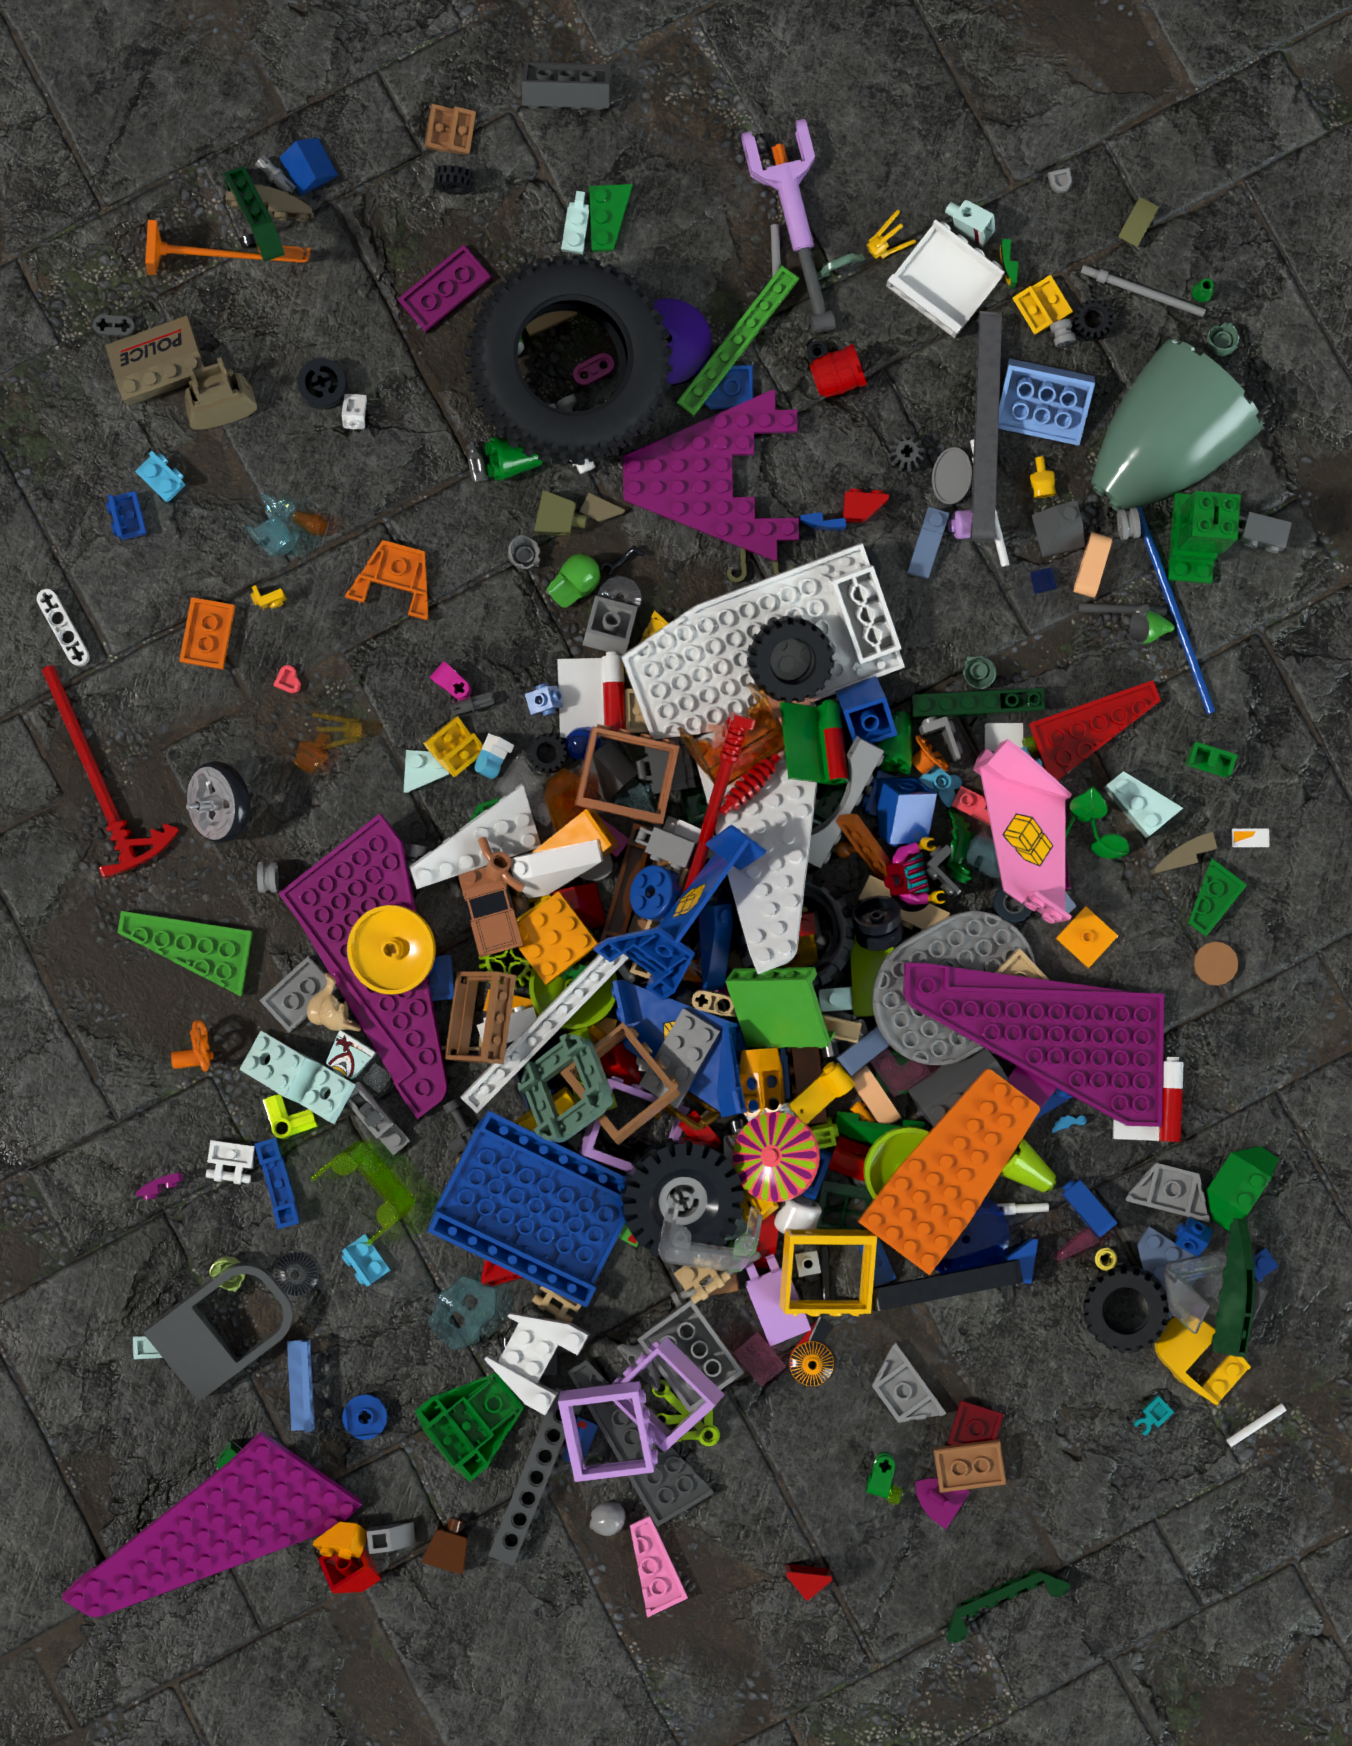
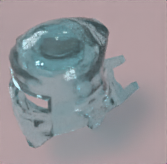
M262 493L261 498L265 504L269 519L256 528L247 525L245 528L253 541L261 545L268 556L286 555L292 550L300 537L298 532L291 529L287 521V517L295 509L293 502L287 504L285 498L277 501L274 497L270 498L267 493Z
M982 831L968 842L965 854L966 860L973 867H978L979 872L984 873L985 876L998 878L1000 877L993 837L987 831Z

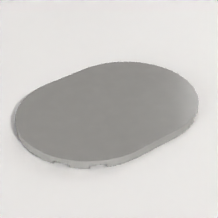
M966 911L950 915L896 946L888 954L878 970L872 996L876 1023L889 1045L909 1060L926 1065L952 1064L983 1049L982 1046L908 1005L903 995L904 963H929L994 973L1017 949H1021L1036 965L1032 950L1022 933L1014 925H1011L997 915L987 912Z

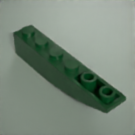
M1044 688L911 695L909 698L911 720L927 719L936 716V718L946 716L951 718L1045 710Z
M1233 1218V1222L1229 1227L1230 1241L1226 1248V1266L1222 1271L1223 1285L1218 1297L1220 1301L1219 1310L1215 1315L1216 1329L1211 1343L1213 1352L1246 1357L1254 1307V1262L1247 1220Z

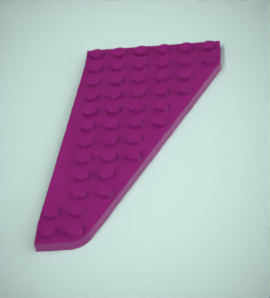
M260 1431L227 1464L97 1567L93 1566L62 1593V1600L85 1615L92 1617L103 1616L323 1534L338 1522H344L362 1505L360 1498Z

